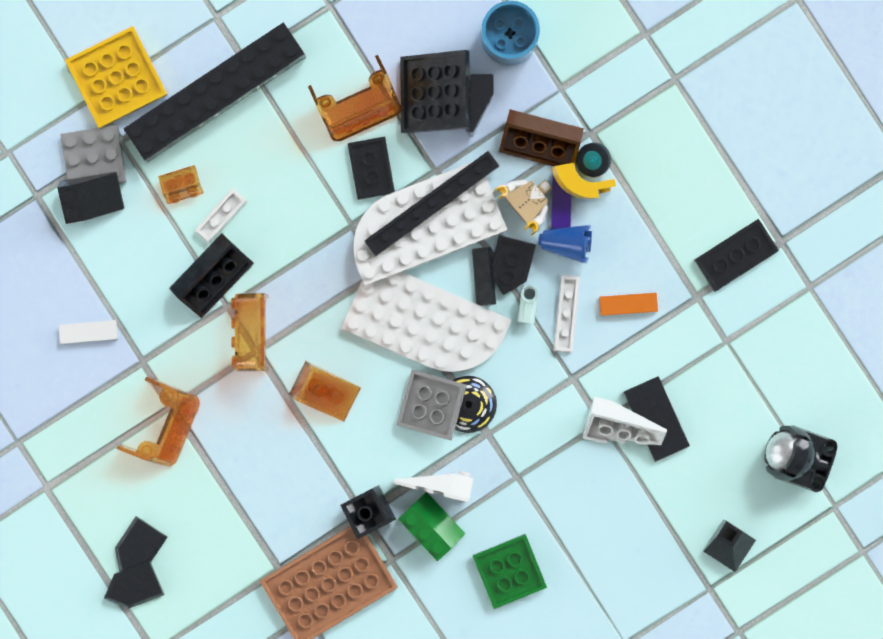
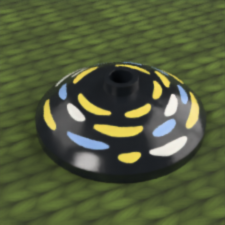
M461 376L452 380L467 385L455 430L463 433H474L484 429L493 420L497 409V400L493 389L486 381L475 376ZM466 401L472 402L471 408L465 407Z

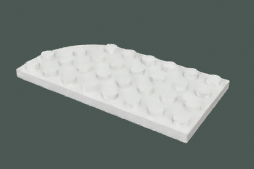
M469 164L393 192L376 201L362 216L354 237L355 262L364 286L506 232L507 227L487 178H483L375 257L364 240Z
M401 272L367 286H364L363 281H361L341 329L430 368L456 372L478 366L491 357L501 345L512 320Z

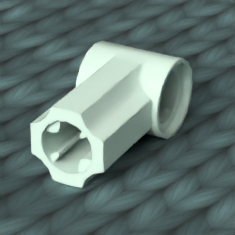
M526 285L520 292L518 322L535 323L538 291L534 286ZM533 289L534 297L526 299L524 296L525 290Z

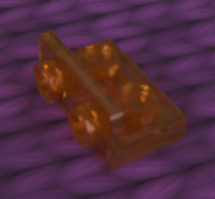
M195 165L158 176L162 194L167 204L178 203L180 200L193 198L204 193Z

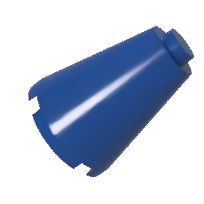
M591 225L544 230L543 234H539L538 245H541L543 250L587 264L589 257H586V252L591 251L592 231H589Z

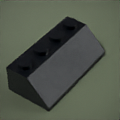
M221 233L169 289L182 303L202 319L254 262Z

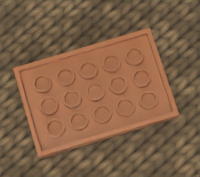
M351 526L260 580L294 639H313L398 588L368 535L357 539Z

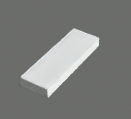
M232 188L194 231L206 242L210 243L247 200Z
M117 320L59 325L60 344L119 339Z

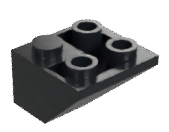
M723 519L703 552L736 572L756 540Z

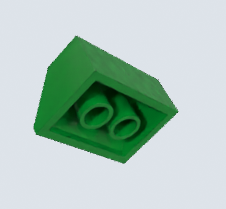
M425 492L398 517V520L437 562L466 534L428 492Z

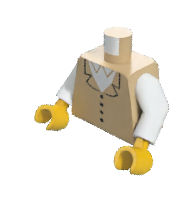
M516 180L494 189V192L497 190L501 192V196L498 199L504 197L525 222L526 227L524 230L527 228L532 229L531 236H533L545 221L549 209L547 205L548 200L544 196L552 189L549 183L544 180L536 186L532 181Z

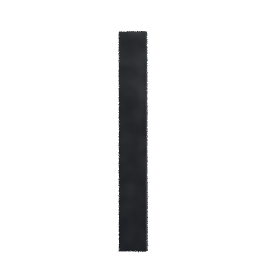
M489 151L485 152L368 237L364 242L375 257L499 168V164Z

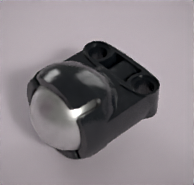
M794 425L781 426L779 431L771 435L766 445L764 461L768 465L765 468L768 473L778 480L813 492H820L826 484L835 460L838 447L837 442L831 438Z

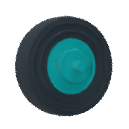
M592 142L581 147L576 157V163L584 175L599 177L609 169L611 155L604 145Z

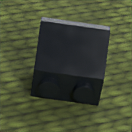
M379 485L340 505L357 539L396 520Z

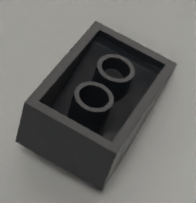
M117 171L62 180L58 184L57 189L65 224L86 221L125 208Z

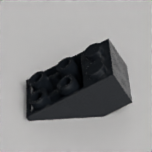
M470 74V128L466 129V132H470V137H473L493 99L494 74Z

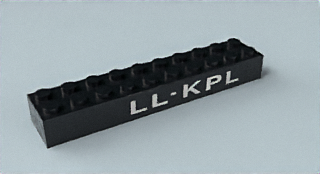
M283 22L123 129L144 161L148 163L305 59L306 55Z

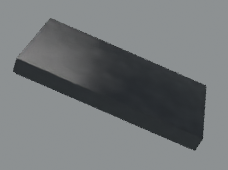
M757 219L697 257L694 261L713 291L716 292L777 253L779 249L761 221Z
M659 376L623 391L632 412L667 429L662 445H647L655 462L690 446Z

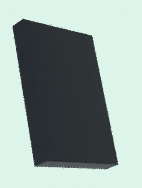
M385 136L348 143L357 199L389 195L395 192Z

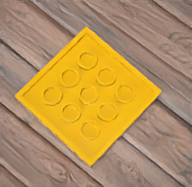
M134 26L65 59L99 129L168 95Z

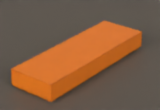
M657 293L599 297L600 316L658 312Z

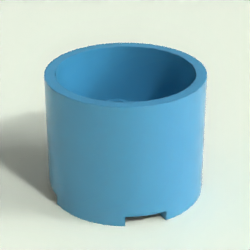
M503 1L494 5L486 13L482 23L481 43L485 53L502 65L511 66L526 61L534 52L539 39L540 25L538 18L530 7L518 1ZM507 31H511V34H515L512 36V39H509L508 36H505L507 35Z

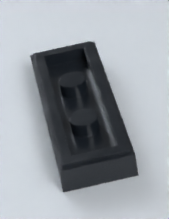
M492 248L472 249L476 304L479 306L496 304Z

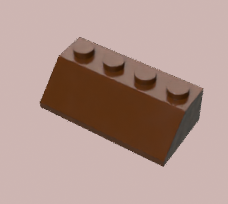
M510 109L499 152L550 166L575 164L584 128Z

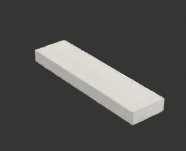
M561 275L553 351L573 353L580 285L579 276Z

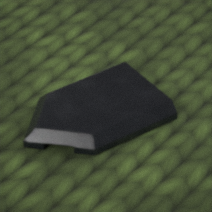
M499 235L493 256L494 281L503 295L527 282L536 244Z
M135 516L115 546L119 572L148 560L152 562L168 536L138 516Z
M148 560L115 573L104 599L129 609L163 596L165 593L151 561Z

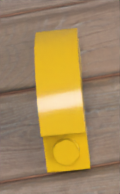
M574 163L551 167L553 176L559 186L577 198H599V193L611 192L610 188L616 187L615 179L600 182L583 180L577 174Z

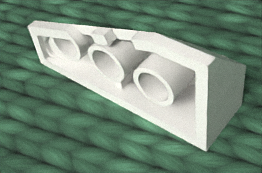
M594 396L582 438L599 443H607L608 440L619 441V444H625V441H636L637 444L662 445L667 429L613 401Z
M459 471V474L449 473L396 478L393 484L417 490L423 489V491L432 494L441 493L444 497L469 502L474 478L470 477L471 473Z

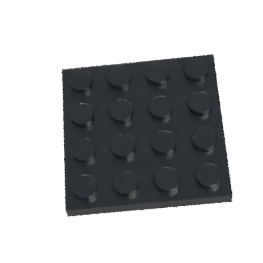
M469 50L400 57L401 133L470 128Z

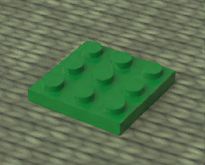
M526 533L472 555L494 609L547 588Z

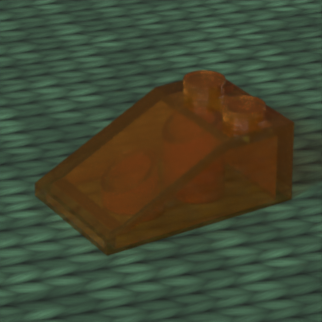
M305 360L289 395L302 404L344 422L361 387Z

